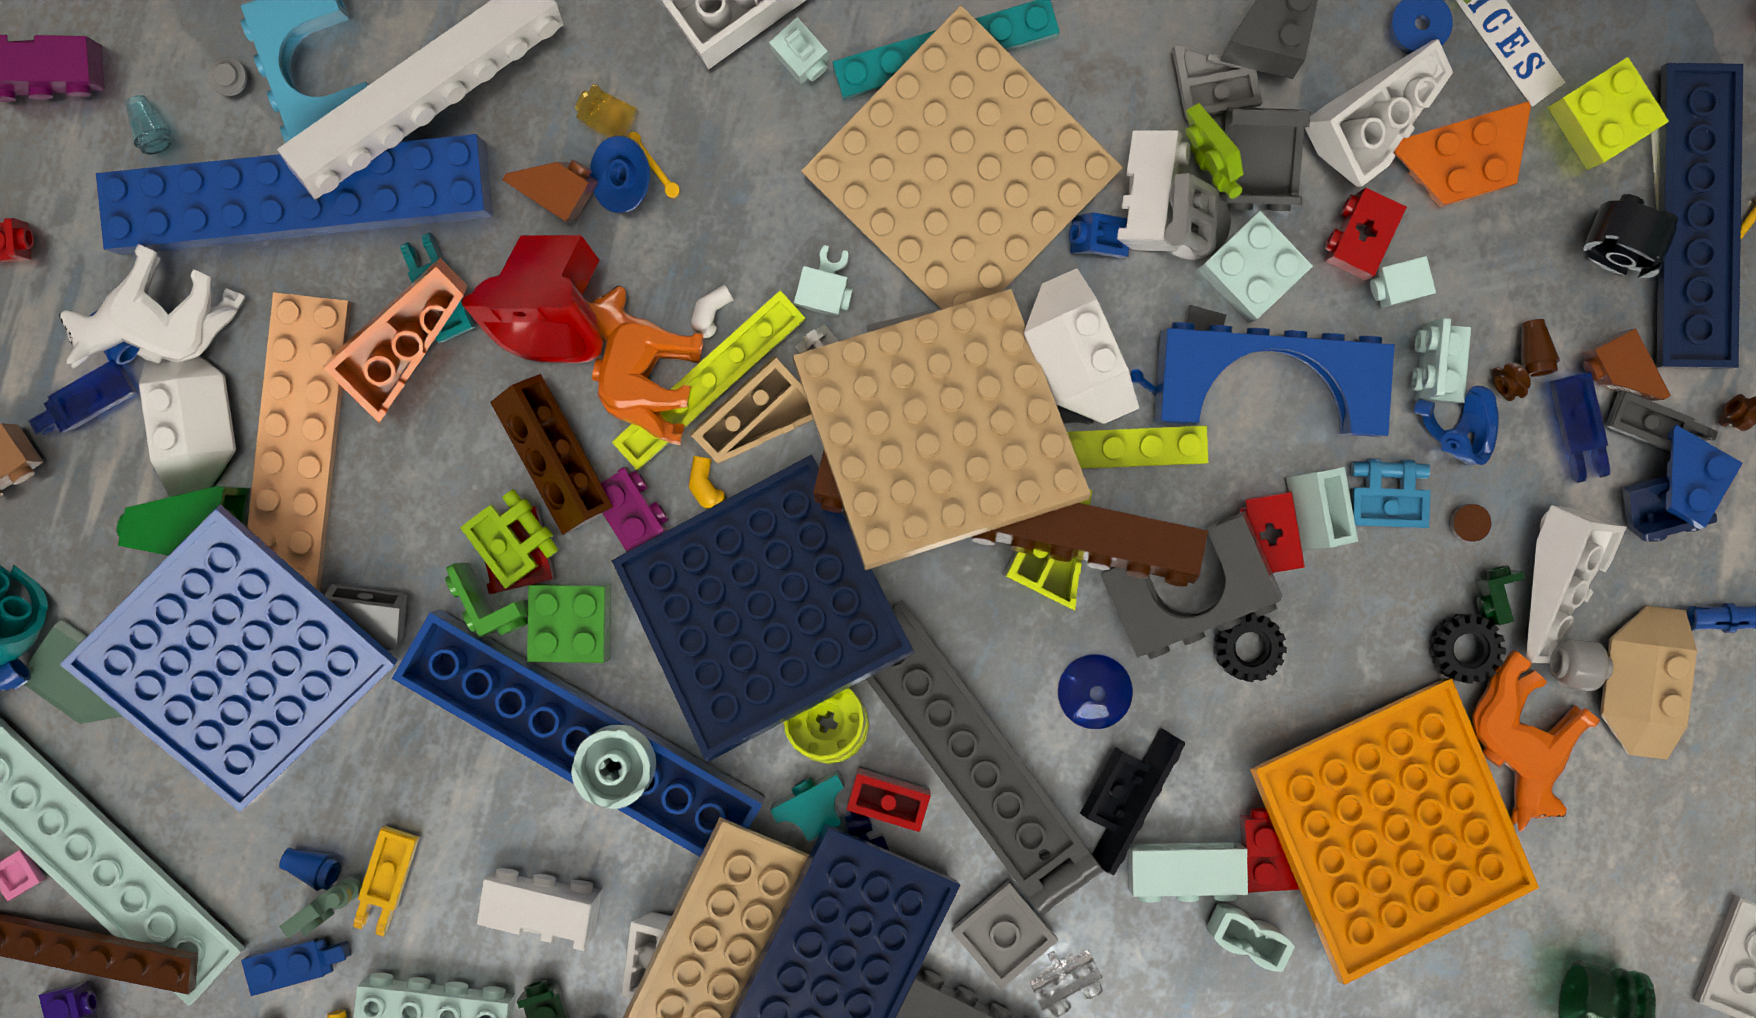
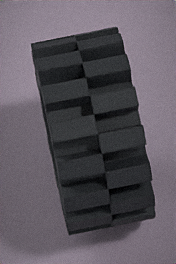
M1249 613L1239 617L1241 620L1240 624L1220 631L1218 635L1215 634L1214 641H1216V647H1213L1214 654L1218 657V664L1229 675L1246 682H1254V680L1263 681L1267 679L1266 676L1269 674L1273 676L1278 672L1276 670L1278 665H1283L1284 659H1282V655L1287 653V647L1284 646L1283 641L1286 639L1284 634L1280 633V627L1272 622L1270 618L1263 615L1256 617L1254 613ZM1248 632L1258 634L1264 644L1261 656L1254 661H1243L1236 652L1238 638Z
M1455 614L1453 618H1445L1443 625L1435 627L1434 630L1437 634L1435 637H1430L1429 642L1433 643V649H1429V654L1434 656L1435 660L1432 663L1436 668L1441 669L1440 673L1444 676L1467 684H1473V682L1481 683L1486 681V676L1493 677L1497 673L1494 670L1496 666H1502L1504 661L1499 660L1501 654L1506 655V648L1501 647V642H1505L1503 635L1496 632L1499 628L1495 624L1489 623L1488 619L1470 614ZM1464 634L1474 635L1480 643L1478 657L1469 663L1460 662L1454 654V644Z

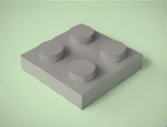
M1009 880L951 928L955 937L1000 990L1058 942L1055 934Z

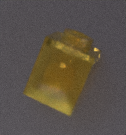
M592 84L589 92L584 90L581 93L575 106V111L578 112L576 116L578 121L607 138L613 136L626 137L639 112L637 108L611 96L595 84Z

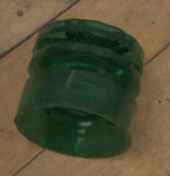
M1580 959L1573 961L1566 970L1559 994V1018H1655L1656 997L1654 985L1647 974L1635 970L1627 971L1620 967L1610 971V968L1604 964Z

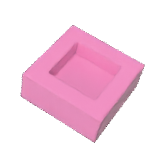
M22 849L0 862V891L7 902L46 879L36 862Z

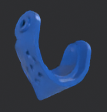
M1474 386L1469 389L1464 399V409L1460 422L1454 429H1447L1446 431L1441 428L1435 419V402L1418 399L1414 412L1423 415V422L1427 430L1441 443L1442 451L1455 455V458L1467 465H1483L1487 463L1495 448L1499 423L1496 397L1489 388ZM1469 432L1475 435L1472 445L1468 438Z

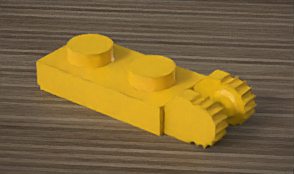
M385 825L381 827L358 896L360 903L354 918L353 927L363 929L364 925L368 922L371 907L375 905L382 908L375 933L385 937L391 924L394 910L398 907L420 839L419 836Z

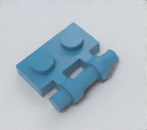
M1367 458L1366 462L1353 461L1351 463V475L1366 478V488H1351V504L1355 525L1429 528L1431 490H1415L1416 479L1429 478V464L1415 463V460L1402 459L1400 463L1381 462L1380 458ZM1382 477L1399 478L1400 489L1381 488Z

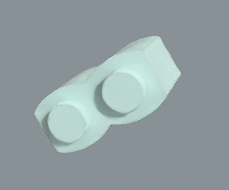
M1217 904L1206 926L1213 938L1224 949L1235 954L1249 955L1256 964L1270 971L1282 972L1295 948L1292 942L1276 926L1262 920H1252L1243 910L1230 904Z

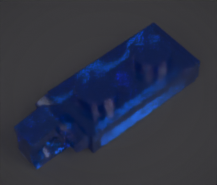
M111 360L47 396L49 400L43 403L47 410L28 421L36 434L42 433L46 435L57 428L60 433H65L69 430H74L138 392L123 366Z

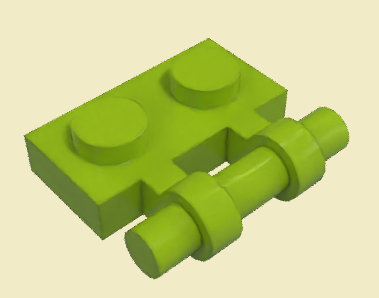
M1197 103L1186 110L1189 127L1185 129L1187 137L1191 142L1190 150L1195 155V162L1201 170L1208 171L1213 177L1212 182L1220 192H1225L1231 199L1237 198L1242 193V187L1237 181L1239 177L1244 175L1240 150L1203 106Z
M515 489L502 496V499L510 508L503 515L499 513L494 505H489L460 527L505 589L511 587L539 566L530 554L539 547L547 559L559 551L551 539L553 537L551 531L547 526L544 528L541 526L531 512L533 509L527 499L522 500ZM519 520L531 536L523 543L510 528V525Z

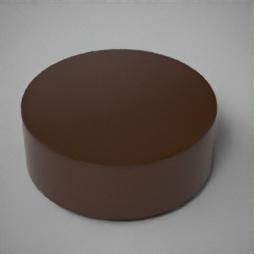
M1465 504L1459 506L1454 510L1450 518L1451 531L1462 541H1480L1488 535L1491 529L1490 514L1480 505Z

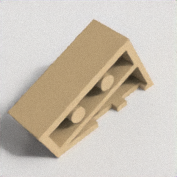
M772 356L691 431V436L718 464L761 445L767 440L792 431L796 427L812 421L813 417L802 385L775 356Z

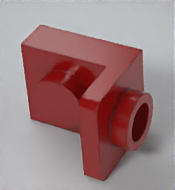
M5 218L4 222H0V263L32 260L31 249L34 246V236L28 226V222L15 218Z

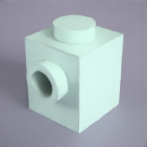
M1427 256L1382 267L1377 270L1375 276H1373L1374 279H1371L1370 282L1373 297L1376 301H1380L1381 308L1421 299L1436 293Z

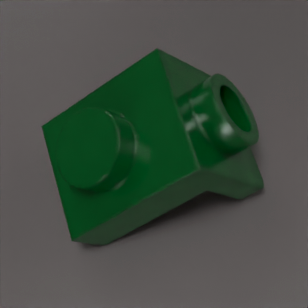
M1509 565L1489 569L1486 571L1488 577L1476 580L1480 597H1477L1476 600L1481 617L1488 619L1491 624L1500 626L1514 622L1504 585L1525 579L1523 571L1510 570Z

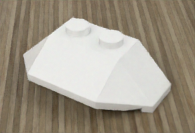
M1076 268L1042 283L1023 334L1036 361L1043 369L1056 405L1102 424L1139 409L1128 367L1096 296L1079 270Z
M202 356L181 363L162 359L160 364H156L145 359L139 389L149 456L169 497L214 487L215 481L224 471L236 451L225 375Z

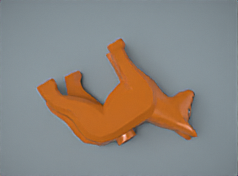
M621 285L616 286L592 302L586 301L599 320L600 335L607 344L603 359L596 358L592 372V381L599 382L597 394L600 402L608 414L635 424L656 438L681 445L685 425L673 424L664 420L660 412L687 408L691 386L683 385L677 390L664 389L649 380L648 377L659 358L700 363L703 351V334L694 333L692 336L674 334L660 328L647 319L625 313L624 308L627 302L626 290Z
M1512 650L1502 666H1497L1494 669L1497 673L1490 677L1487 688L1472 714V728L1478 741L1485 747L1482 751L1485 758L1497 767L1504 763L1515 772V805L1510 819L1513 825L1517 823L1518 831L1521 832L1531 818L1566 816L1567 808L1553 794V785L1565 769L1571 751L1580 735L1589 727H1596L1600 719L1586 708L1581 710L1574 705L1548 732L1519 723L1527 696L1535 688L1544 687L1547 681L1535 670H1530L1521 675L1522 672L1530 668L1532 663L1519 652Z

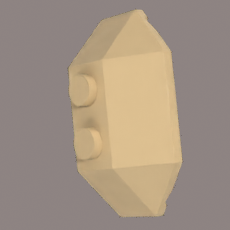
M1645 605L1635 617L1629 620L1609 639L1607 655L1612 659L1613 671L1611 677L1604 682L1600 715L1628 755L1668 759L1688 727L1697 648L1686 610Z

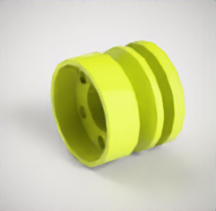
M849 688L783 722L785 735L793 748L809 759L825 764L844 762L857 754L865 743L869 730L867 710L859 697ZM831 714H834L833 720L838 723L835 730L829 728L826 733H823L825 727L820 724L821 719H829Z

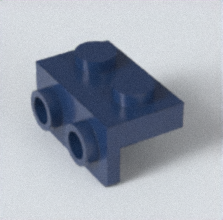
M1667 476L1623 487L1627 528L1643 541L1658 542L1666 539L1668 535L1683 531L1694 532L1700 530L1666 510V492L1670 485ZM1715 512L1708 525L1717 522V514Z

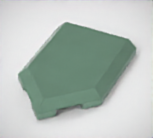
M64 619L60 620L53 626L26 665L31 674V679L24 685L79 724L122 717L121 714L60 665L87 637V635Z

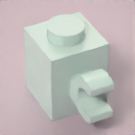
M798 17L769 42L771 52L800 84H803L807 79L813 82L828 68L826 62L829 60L828 51Z
M824 245L820 251L819 270L803 266L794 304L798 308L839 318L841 309L847 311L849 309L853 288L847 287L848 277L835 273L846 267L849 255L848 251L843 250L841 260L837 263H831L827 259L829 246Z

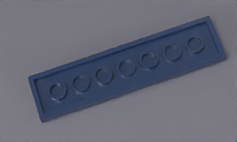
M1666 63L1661 66V109L1669 122L1660 127L1659 210L1675 214L1678 217V222L1676 225L1677 231L1658 274L1657 368H1739L1743 64Z

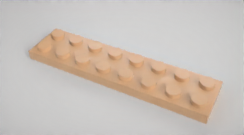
M273 292L247 528L320 591L343 389L323 368L328 359L348 341L352 302Z

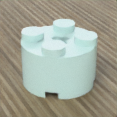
M609 725L595 731L580 744L572 764L571 774L573 783L578 793L586 801L609 809L622 808L636 801L650 785L656 771V757L649 740L630 725ZM611 759L613 762L619 761L622 768L619 770V774L616 770L609 771L607 769Z

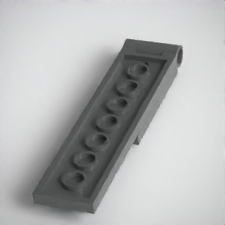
M901 600L892 609L915 653L866 678V680L1037 911L1044 916L1101 874L1103 869L904 601ZM1046 849L1048 853L1045 856H1040V850Z

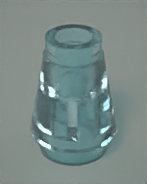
M144 95L129 98L125 102L135 147L140 148L141 152L147 155L157 154L166 150L171 145V131L148 98Z

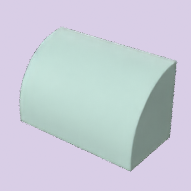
M1345 467L1286 477L1288 491H1292L1302 551L1332 548L1358 542Z

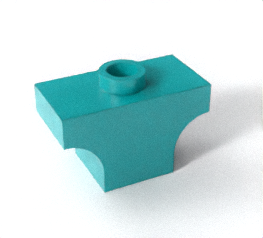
M839 770L815 782L809 777L792 786V794L773 803L770 812L776 823L787 821L796 824L802 830L807 841H810L819 836L824 824L832 827L842 824V816L836 806L835 798L844 789L845 782Z

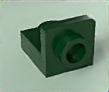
M546 980L531 983L524 987L525 992L516 1001L518 1008H524L526 1018H570L559 981L548 985Z

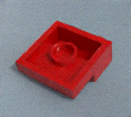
M1253 808L1250 809V815H1239L1241 844L1247 848L1248 893L1300 890L1267 809Z

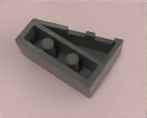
M1256 0L1229 41L1220 61L1294 79L1306 58L1318 0Z

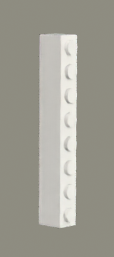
M554 0L489 1L283 144L277 151L289 169L316 200L324 193L333 191L341 181L354 172L367 167L371 160L385 150L397 146L412 131L428 124L435 115L446 107L462 100L465 94L482 82L492 79L496 72L507 64L523 57L527 50L543 39L553 36L564 25L557 3Z

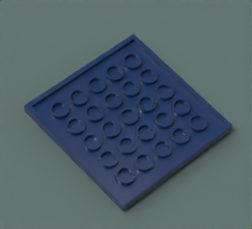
M812 454L611 560L703 758L707 762L915 653L872 569L865 570L852 530L843 513L824 510L820 507V503L815 502L813 491L819 467Z

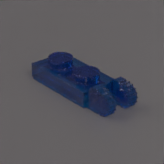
M1591 372L1549 381L1566 455L1569 454L1568 464L1573 480L1577 483L1587 481L1588 474L1583 451L1592 450L1591 459L1596 475L1600 478L1610 475L1611 468L1606 449L1608 441Z

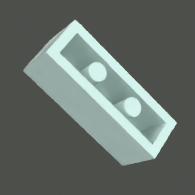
M1240 842L1131 844L1128 850V889L1133 897H1138L1139 901L1148 903L1160 902L1161 896H1176V900L1182 902L1199 901V896H1214V899L1218 901L1237 900V895H1248L1247 848Z

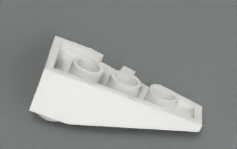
M1551 505L1549 511L1544 514L1540 522L1541 531L1536 542L1526 659L1531 663H1550L1552 652L1555 648L1560 647L1574 625V617L1571 616L1573 611L1583 601L1588 602L1592 596L1593 591L1589 589V585L1598 570L1606 572L1627 528L1626 526L1570 507Z

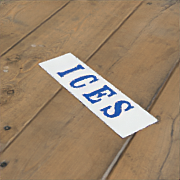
M1455 0L1527 101H1530L1532 107L1566 83L1507 0H1472L1468 4L1463 0Z

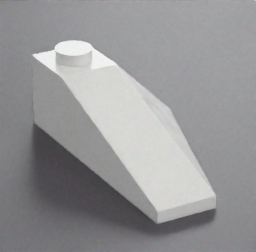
M1439 39L1430 41L1330 101L1310 116V125L1305 127L1318 156L1355 186H1364L1391 164L1396 156L1393 153L1403 138H1408L1415 129L1413 126L1415 120L1424 108L1430 107L1452 75V68Z

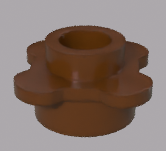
M1507 363L1502 369L1500 367L1492 369L1495 387L1507 401H1513L1516 396L1520 398L1527 396L1531 380L1523 366L1518 363Z
M1743 394L1735 396L1725 405L1718 423L1722 427L1731 425L1739 432L1752 428L1756 424V397L1754 396L1749 399Z

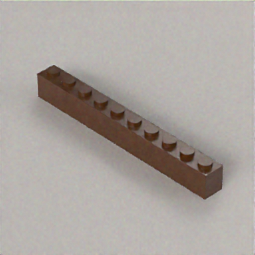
M823 450L813 491L816 503H820L822 509L842 513L844 507ZM1075 503L972 537V540L984 545H995V541L1011 544L1010 548L1012 550L1027 554L1033 553L1034 550L1049 553L1050 558L1063 562H1070L1072 558L1088 561V566L1100 570H1110L1111 566L1126 569V574L1137 578H1149V574L1165 577L1164 581L1170 585L1186 587L1188 583L1194 584L1200 576L1208 530Z

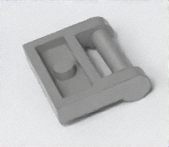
M1190 173L1175 174L1174 186L1170 190V205L1173 209V219L1165 229L1166 240L1175 246H1187L1191 249L1192 253L1202 258L1212 255L1216 247L1219 190ZM1192 223L1198 225V234L1191 231Z

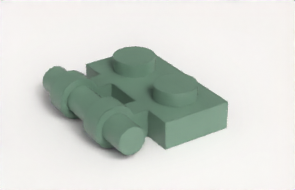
M352 877L341 880L280 925V929L288 939L298 931H301L306 936L335 914L332 909H341L358 897L361 890L360 880Z

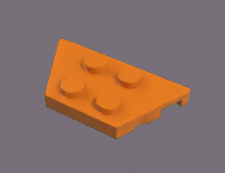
M1530 101L1403 138L1393 153L1410 170L1408 173L1418 184L1426 187L1428 195L1439 207L1513 186L1518 182L1531 109Z

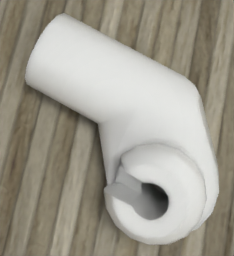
M725 284L701 297L695 304L691 326L694 331L703 334V338L713 336L717 330L713 322L716 310L734 301Z

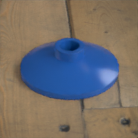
M613 136L604 140L594 152L590 165V170L592 171L590 177L599 182L593 191L599 203L609 211L615 213L629 212L643 201L648 190L650 171L647 157L640 145L631 138Z

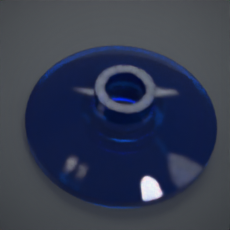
M1090 654L1077 658L1065 668L1059 679L1058 700L1063 712L1072 722L1087 729H1103L1116 724L1125 716L1132 702L1133 687L1129 674L1119 662L1105 655ZM1095 686L1102 687L1104 692L1099 700H1093L1090 697V691Z

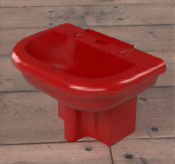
M520 235L501 273L498 276L489 277L482 281L472 294H468L462 299L461 303L487 336L501 348L523 359L553 363H584L593 361L602 352L603 340L600 335L599 320L582 296L600 260L582 235Z

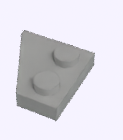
M1182 45L1173 47L1172 53L1186 120H1188L1186 110L1197 103H1200L1210 116L1226 113L1227 107L1253 108L1263 103L1256 70L1220 61L1222 56L1209 53L1205 55L1187 50L1186 46Z

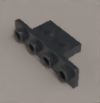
M1164 729L1159 730L1144 760L1115 747L1080 812L1086 819L1106 828L1092 855L1101 868L1110 875H1115L1120 864L1125 860L1127 851L1138 831L1142 828L1147 814L1156 798L1160 795L1167 777L1179 760L1185 746L1183 740Z

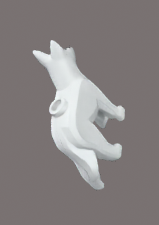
M138 244L135 250L137 258L131 272L117 288L113 289L106 296L103 304L93 316L87 317L79 312L68 310L59 314V318L66 328L69 341L74 347L66 363L71 364L72 368H76L90 356L108 350L122 342L139 348L137 355L156 364H160L162 359L181 363L197 358L209 347L217 333L232 321L246 297L226 288L223 293V300L218 306L211 307L212 278L193 269L190 275L193 281L191 294L168 315L157 302L147 295L161 258L157 257V252Z

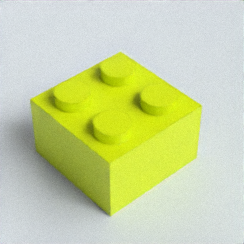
M1629 57L1608 68L1547 107L1587 171L1608 161L1669 122Z

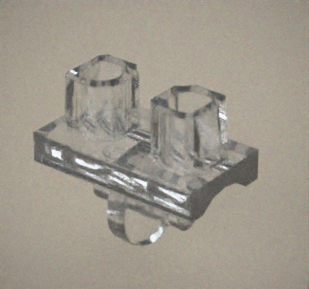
M1089 950L1075 957L1071 953L1060 960L1055 951L1048 953L1047 955L1052 964L1040 970V976L1029 981L1042 1010L1048 1009L1055 1017H1059L1070 1010L1072 1005L1068 996L1080 990L1085 999H1092L1103 992L1100 982L1103 976Z

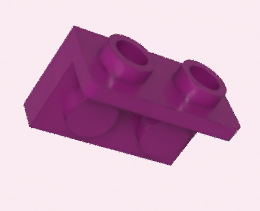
M622 467L617 470L616 474L601 483L613 505V508L603 515L626 552L668 531L664 523L669 519L657 501L651 504L644 493L648 489V485L638 470L631 472L629 467Z

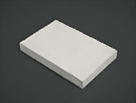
M1735 895L1694 1000L1736 1018H1756V903Z

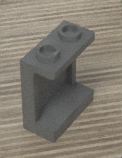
M1227 107L1225 134L1240 150L1244 173L1237 181L1242 187V193L1237 198L1231 199L1225 192H1220L1221 200L1230 203V209L1253 210V204H1268V210L1291 211V205H1302L1303 197L1299 195L1304 127H1309L1310 111L1304 109Z

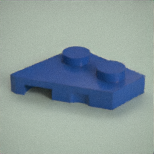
M1675 425L1668 432V440H1671V461L1667 462V478L1670 485L1666 492V510L1701 530L1708 525L1743 462Z

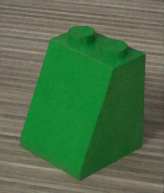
M215 486L126 507L124 514L120 516L117 522L118 546L168 556L219 505L223 506L243 524L250 488Z

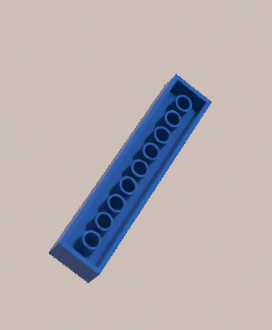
M477 134L400 142L397 146L388 148L371 160L364 169L354 172L341 181L333 191L324 193L316 200L289 169L280 154L96 173L103 249L119 255L135 254L138 244L159 252L493 217L486 142Z
M442 610L432 611L428 614L391 678L573 783L571 772L574 756L585 739L595 731L609 725H630L634 727L651 743L656 757V771L650 785L642 795L630 805L618 808V810L701 857L719 817L749 829L765 800V797L536 664L527 662V659L485 635L479 637L476 631L471 632L465 623ZM612 759L607 765L609 771L616 770L618 774L622 768L619 761L613 762Z

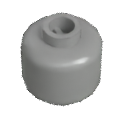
M1569 639L1552 652L1550 670L1553 677H1556L1559 684L1563 687L1595 691L1604 684L1606 679L1611 677L1613 662L1608 657L1607 651L1602 644Z

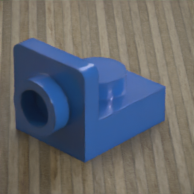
M1094 212L1075 216L1069 230L1070 253H1092L1117 258L1128 257L1129 247L1117 239L1119 228H1127V218Z

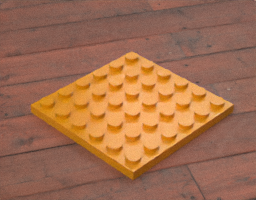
M1452 678L1439 680L1250 769L1339 983L1346 985L1539 888Z

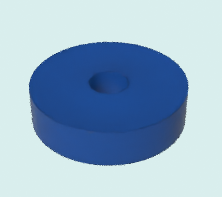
M1402 0L1390 15L1388 23L1389 34L1395 46L1409 55L1435 39H1439L1442 46L1451 34L1453 18L1444 0ZM1416 19H1422L1425 22V30H1420L1416 27Z

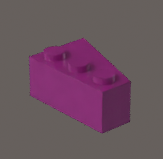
M0 35V102L15 101L17 95H29V98L51 99L53 98V93L66 92V95L72 97H87L91 95V91L105 90L102 45L87 36L34 35V40L8 41L7 35Z

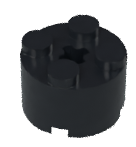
M1623 194L1620 200L1608 201L1600 206L1583 250L1589 249L1588 258L1596 265L1613 273L1626 276L1629 269L1640 271L1638 278L1654 277L1659 274L1677 231L1678 217L1671 212L1658 211L1644 205V200L1638 196Z

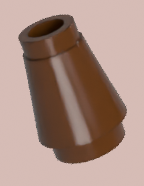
M1545 319L1523 322L1521 324V366L1526 369L1530 377H1539L1557 372V363L1560 362V358L1545 324Z

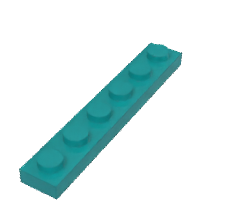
M1035 0L975 18L1006 51L1054 38L1060 34L1051 0ZM935 31L832 61L843 101L879 90Z

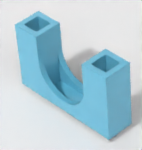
M254 0L241 5L245 19L241 20V26L247 39L255 44L258 54L254 55V61L262 77H267L271 90L267 91V96L276 113L280 112L284 123L283 126H280V131L285 143L369 85L365 81L327 96L311 97L301 94L292 80L291 59L298 44L312 33L350 20L343 0Z

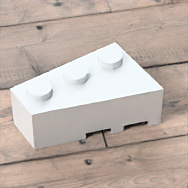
M1178 130L1132 132L1127 176H1130L1129 195H1123L1122 208L1128 209L1127 228H1119L1117 237L1119 241L1132 250L1178 251V246L1169 243L1165 238V229L1173 219V209L1170 205V190L1174 186L1175 174H1183V165H1188L1190 160V144L1185 142L1184 136Z
M506 868L496 869V873L491 872L484 879L477 925L521 935L522 931L541 934V941L549 943L554 942L555 936L573 940V949L581 951L585 950L596 933L602 889L593 888V883L589 881L572 880L570 884L556 882V877L545 874H535L533 878L518 876V871Z

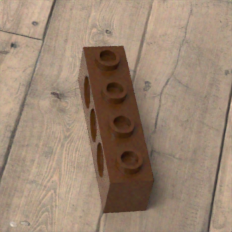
M541 374L512 384L490 402L562 535L590 523L613 508Z

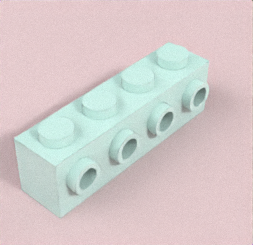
M373 973L357 986L353 1018H513L516 994L505 993L506 989L498 986L483 987V990L469 989L468 984L463 982H447L444 986L430 984V979L422 977H412L408 981L393 980V975Z

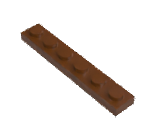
M0 913L1 957L187 995L196 989L198 953Z

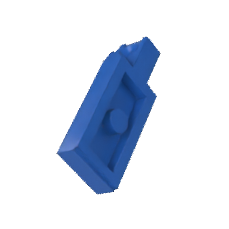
M316 937L243 958L241 962L250 995L254 996L324 977L326 974L334 971L332 964L347 959L346 957L352 954L348 941L327 946L325 938L318 939Z

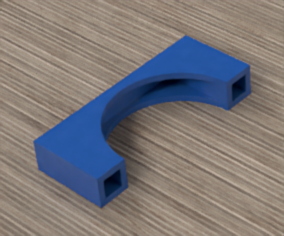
M1173 322L1171 328L1160 331L1154 422L1199 423L1206 394L1212 383L1227 366L1250 353L1277 352L1301 360L1315 370L1324 380L1337 405L1340 435L1368 437L1389 435L1395 344H1383L1382 337L1359 336V342L1345 341V334L1322 333L1321 339L1307 338L1306 331L1296 330L1284 331V336H1270V329L1247 328L1246 334L1232 333V326L1209 325V331L1194 330L1195 324Z

